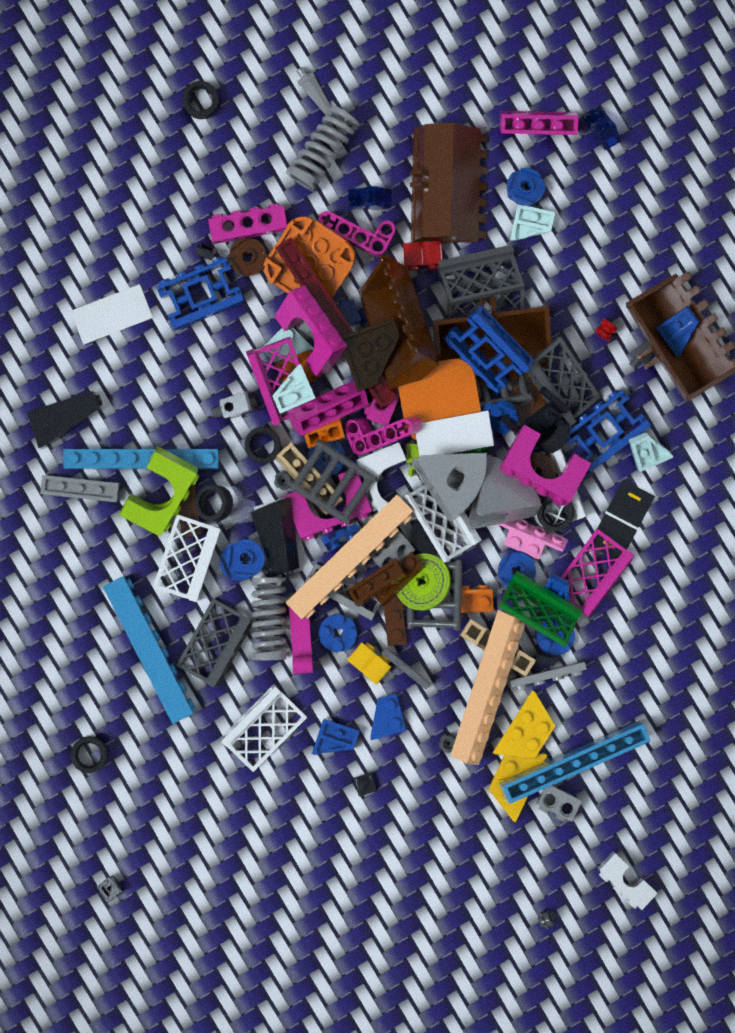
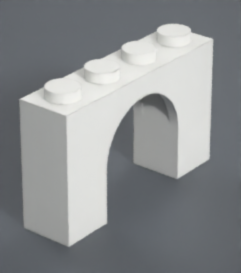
M398 442L356 461L359 466L377 477L378 481L382 472L405 462L406 458ZM376 481L374 484L371 483L366 494H371L373 500H370L373 511L377 510L379 512L388 502L380 496ZM421 497L414 498L415 502L421 505ZM414 511L411 513L413 517L408 522L417 519Z

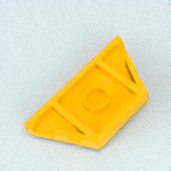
M533 690L498 743L493 754L535 759L555 728V724Z
M544 753L537 754L535 759L504 755L488 788L514 822L517 821L527 797L509 804L505 801L498 783L543 764L547 757Z

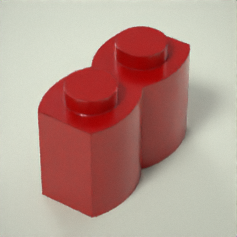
M441 241L403 243L404 266L409 271H419L420 267H427L428 270H438V261L442 260Z

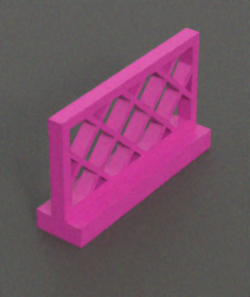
M290 337L256 350L246 351L273 426L289 418L288 413L282 415L279 412L272 396L274 394L273 391L276 385L281 386V383L278 381L282 373L291 374L284 370L287 362L295 363L296 367L300 364ZM288 343L290 347L288 355L284 356L278 353L279 347ZM265 351L273 353L269 363L262 361L259 354ZM276 355L285 359L281 368L272 365ZM270 367L279 371L276 380L267 377Z
M596 529L561 576V578L565 579L569 574L567 581L570 582V595H572L570 603L583 610L582 613L589 618L633 560L634 554L627 551L599 529ZM597 535L605 539L606 547L594 548L593 541ZM617 548L622 553L618 558L610 559L608 549ZM606 549L608 560L596 561L595 551ZM593 551L594 562L583 563L582 555L585 552ZM608 563L609 571L606 574L598 575L597 564ZM595 565L596 575L585 577L583 566ZM575 567H581L583 577L571 579L570 571ZM597 578L598 586L595 589L587 590L585 580ZM583 580L585 591L573 592L572 581ZM585 593L586 602L581 607L575 603L574 595Z

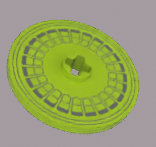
M422 553L416 556L426 567L397 593L398 598L404 605L418 611L429 610L439 605L447 596L451 583L450 572L446 564L434 555ZM421 579H422V580H425V581H426V584H425V585H423V584L421 585V583H419V581H420Z

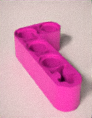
M330 211L322 212L318 218L319 222L324 225L323 219L329 217L330 222L336 224V227L333 230L334 227L331 223H327L326 227L346 239L351 245L374 257H379V255L386 253L395 235V225L388 220L381 222L375 234ZM345 225L350 230L347 234H341L339 228ZM389 226L392 232L389 235H385L381 229ZM363 234L366 236V241L358 243L356 236ZM375 243H381L383 250L376 252L372 247Z
M415 416L401 419L375 431H371L368 421L363 417L349 420L345 424V432L351 448L358 455L372 452L414 435L422 428L420 419Z
M289 607L293 674L313 673L310 617L308 619L306 617L301 619Z

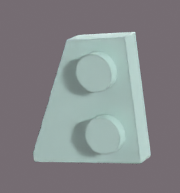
M517 205L510 241L551 232L555 212Z
M281 328L264 345L266 346L290 337L296 355L314 349L294 328L287 331ZM288 343L281 345L278 353L287 356L290 350ZM265 351L264 353L271 359L273 353ZM276 355L273 362L277 363L285 359Z
M301 364L297 365L272 395L280 413L315 399Z
M646 432L629 439L639 472L673 458L669 450Z

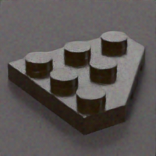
M394 318L341 336L347 344L344 355L358 392L377 386L398 343L400 335Z

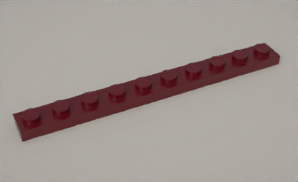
M290 237L275 247L300 287L304 285L307 287L340 336L354 332L293 239ZM381 375L377 386L368 389L381 409L397 399L393 390H389L383 375Z

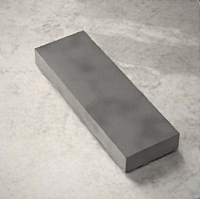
M387 647L384 648L381 654L424 689L430 686V682Z

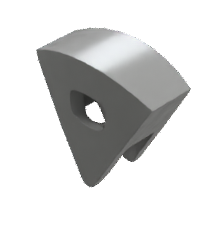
M487 453L421 455L412 460L414 469L448 521L455 519L463 513L476 498L486 473Z
M487 455L484 481L471 504L468 526L471 529L534 517L542 506L534 488L524 486L519 482V479L509 477L502 472L503 470L499 466L503 460L497 457Z

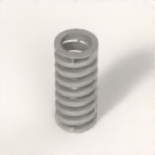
M331 105L328 109L327 114L329 116L322 118L323 124L317 125L316 130L318 133L314 132L311 134L310 138L312 141L305 143L306 149L299 151L300 158H294L293 164L291 163L285 171L290 178L312 192L317 187L314 184L318 185L320 181L303 166L313 170L322 177L326 173L308 157L318 161L326 168L331 167V163L321 157L314 149L321 151L333 160L337 159V155L326 148L319 140L341 152L343 147L331 139L326 132L334 135L342 142L348 143L349 139L336 130L332 124L342 128L350 135H353L354 130L360 125L354 117L335 105Z
M251 578V585L253 587L263 589L253 591L251 593L252 597L266 599L254 601L251 604L253 608L266 609L252 613L253 618L264 619V621L253 622L252 628L267 630L252 633V638L268 640L252 643V648L257 649L256 653L252 654V660H286V649L276 646L285 644L286 638L274 636L286 632L285 627L276 626L285 623L286 618L275 615L285 613L286 608L280 605H272L286 602L285 596L273 595L286 591V587L281 585L282 582L286 581V578Z

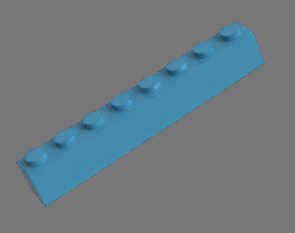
M63 449V468L66 470H149L147 464L155 449ZM165 449L198 467V470H219L218 449Z
M122 576L103 586V589L172 724L195 713L193 709L196 707L191 698L187 699L184 693L187 689L182 681H178L176 677L178 674L174 664L170 665L167 659L169 654L166 648H161L158 642L161 638L156 629L152 630L150 626L152 620L147 612H143L141 608L143 603L139 595H134L132 589L135 587L131 579H126L125 576Z
M637 721L498 784L505 801L511 804L650 742L644 724Z

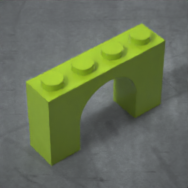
M157 446L148 461L147 468L166 478L173 487L174 495L165 503L151 504L130 493L121 508L120 516L161 536L163 531L167 532L172 523L170 519L172 516H177L181 508L179 506L181 500L185 501L190 493L188 488L191 484L195 485L199 475L197 474L198 467Z

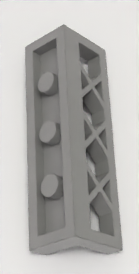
M315 563L304 584L314 575L316 569L322 568L320 565ZM345 579L341 581L342 583L350 586L349 588L354 586V584L350 583ZM344 584L342 585L343 590L336 592L331 590L327 594L333 600L369 620L373 619L380 606V602L375 597L372 599L377 601L372 612L364 608V604L360 607L356 606L354 601L348 599L346 591L349 588L345 589ZM344 591L345 597L340 595L339 593Z

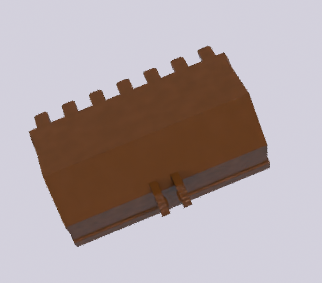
M452 122L424 124L419 128L413 129L412 170L410 171L412 176V182H410V187L412 188L411 243L428 241L478 243L479 239H486V232L479 230V223H486L487 217L479 214V207H487V200L479 198L480 191H487V184L480 182V175H487L488 168L480 166V158L488 159V152L481 150V143H488V135L481 134L480 128Z
M381 254L379 255V263L359 291V295L369 326L394 318L400 338L384 369L389 390H392L398 386L422 380L439 365V361L409 269L389 255Z
M686 272L680 277L676 273L626 302L627 310L650 345L649 349L637 356L638 359H643L653 352L656 358L647 362L643 367L646 370L660 361L685 402L692 400L735 373V358L730 360L727 352L734 349L735 345L730 341L722 346L718 339L727 333L726 330L722 327L713 332L709 326L717 321L718 317L713 313L704 318L700 312L709 306L708 301L703 300L697 305L695 304L692 297L701 292L700 288L695 286L688 291L683 283L692 278L690 272ZM686 306H689L699 322L681 355L677 358L656 327Z
M490 297L489 302L492 311L489 313L532 358L552 343L549 306L542 305L497 311L495 297ZM483 298L478 299V305L484 307ZM469 315L432 320L434 345L438 361L461 359L460 355L448 346L445 337L448 331L455 326L462 332L472 326L467 321ZM480 326L475 330L480 337L486 334ZM469 336L463 340L469 347L475 343ZM487 341L478 347L488 360L498 354ZM507 354L501 358L507 365L512 362ZM543 357L538 361L541 368H547L548 357ZM496 364L490 367L495 374L501 370ZM514 369L509 371L511 382L518 380L517 372ZM525 372L526 379H531L527 372ZM475 374L478 386H484L485 381Z

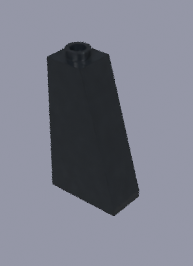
M94 391L28 411L38 448L45 449L101 411L100 406L103 405L100 395H96Z
M288 497L250 512L274 577L282 575L283 578L294 574L292 570L300 568L291 500Z

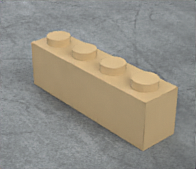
M292 443L278 453L275 458L294 481L307 462L306 458ZM312 467L301 484L302 487L310 492L321 476L314 467ZM326 482L317 497L327 502L334 489ZM339 497L333 507L336 508L343 499ZM320 508L326 516L329 514L328 512Z

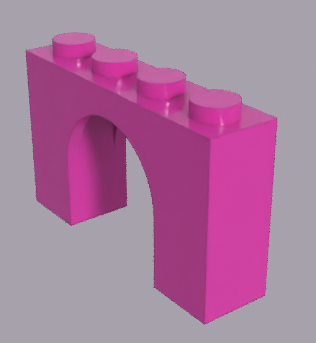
M305 285L291 290L274 317L284 331L299 326L302 320L309 325L314 336V349L306 363L317 377L331 371L347 348V344Z
M523 425L499 468L503 470L502 472L505 475L519 479L522 485L531 486L536 489L538 494L548 496L553 499L555 504L566 507L574 497L591 463L574 454L569 458L558 478L546 479L539 476L531 466L530 456L541 434Z
M346 472L338 475L340 481ZM356 472L344 489L346 504L342 513L362 484ZM296 491L284 495L285 498L290 497L293 521L300 539L305 538V541L316 538L315 534L322 531L323 534L334 531L333 527L339 524L341 527L347 526V524L335 517L322 519L314 515L309 508L306 498ZM366 493L350 515L348 525L352 524V519L359 518L360 521L370 517L369 513L372 512Z

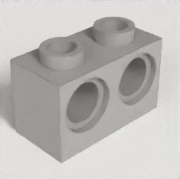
M398 531L392 538L387 536L383 540L385 544L378 551L374 549L369 555L381 568L395 558L400 563L410 552H414L415 549L402 533Z
M553 785L543 789L536 801V804L539 805V810L547 814L551 811L557 814L555 818L565 823L567 820L573 821L582 803V800ZM546 795H554L555 799L552 804L544 802ZM565 803H570L572 806L571 811L568 813L562 812V805Z

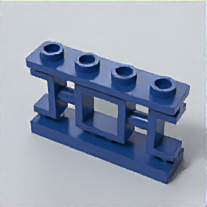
M216 258L212 260L210 265L205 266V264H201L194 268L195 271L190 273L187 271L181 272L176 275L177 278L173 280L169 278L164 279L156 286L161 299L167 296L171 297L176 312L169 314L168 318L174 331L245 303L239 286L230 290L223 274L232 271L227 258ZM224 266V268L218 270L221 278L220 281L211 284L207 275L200 277ZM189 280V282L182 284L186 293L183 296L175 298L172 289L164 292L166 289ZM206 281L212 297L194 304L188 288ZM225 287L228 296L236 294L233 297L211 305V303L218 301L214 293L218 289ZM189 301L193 311L200 308L198 311L175 319L182 315L178 305Z
M482 305L477 307L474 313H471L467 318V321L472 326L464 332L455 326L448 331L445 337L448 346L454 349L460 355V358L472 367L474 373L480 376L487 386L496 393H499L502 388L506 387L509 381L504 375L512 369L521 375L531 368L534 361ZM479 326H480V327L485 331V333H486V334H485L484 336H482V337H480V336L475 332V330L478 329ZM468 336L475 342L470 347L463 341ZM486 341L498 352L490 360L478 349ZM506 354L512 360L508 365L501 359ZM494 364L501 369L497 374L490 369Z
M616 389L608 396L610 400L605 404L601 401L593 407L594 412L588 415L585 413L578 419L579 424L575 427L569 426L571 435L589 420L591 422L586 427L587 431L591 434L589 438L583 442L577 434L572 439L569 437L566 442L569 446L576 440L587 454L583 458L586 461L594 456L588 448L593 443L597 442L601 449L607 445L610 446L609 449L591 462L587 470L588 473H591L629 443V439L640 435L651 426L642 414L633 419L622 404L630 398L625 394L624 390L619 392ZM617 398H621V401L616 404L621 413L615 418L608 411L603 415L599 413ZM606 417L617 433L603 443L592 427ZM627 419L631 425H634L639 421L640 425L622 439H619L618 436L624 433L618 425L619 423Z

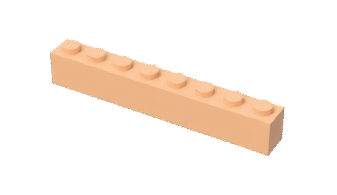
M396 495L285 603L301 619L304 617L308 619L315 612L313 608L318 603L322 606L330 598L327 594L331 590L336 592L343 585L341 581L346 576L350 578L357 572L355 567L359 563L364 565L371 558L369 554L374 549L378 551L385 544L383 540L387 536L392 538L399 531L396 528L401 523L405 525L413 517L411 515L413 510Z
M497 611L450 755L466 764L479 765L501 696L519 647L521 635L525 628L524 622L506 611Z

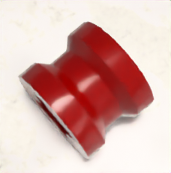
M603 318L601 325L596 327L594 332L603 340L609 342L611 335L616 333L618 328Z

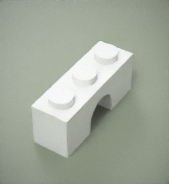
M612 852L598 867L600 871L599 876L606 882L610 880L615 885L613 889L622 896L624 893L629 898L627 902L634 909L639 907L643 910L657 895V892L642 878L633 885L625 884L623 874L629 866L617 854Z

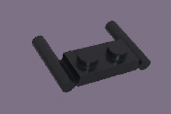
M544 386L540 389V393L551 402L525 419L520 425L507 415H503L501 421L515 433H518L523 425L541 433L563 417L562 413H567L570 408Z

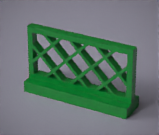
M516 571L506 586L507 589L498 607L565 647L583 610L519 571ZM518 600H523L526 606H520ZM506 601H512L515 607L506 604ZM534 610H539L542 616L537 617ZM523 611H529L531 617L526 616ZM551 620H556L558 626L554 627ZM540 621H545L548 627L542 626ZM556 631H562L565 638L560 637Z

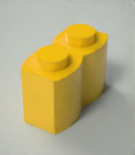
M361 642L348 657L347 661L377 685L391 668L388 665L390 661L382 654L380 657L374 653L375 648L368 642L365 645Z

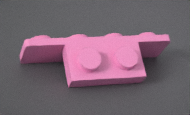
M523 519L497 524L509 529L504 545L536 559H540L545 545L563 552L568 542V539L563 538V536L532 525Z

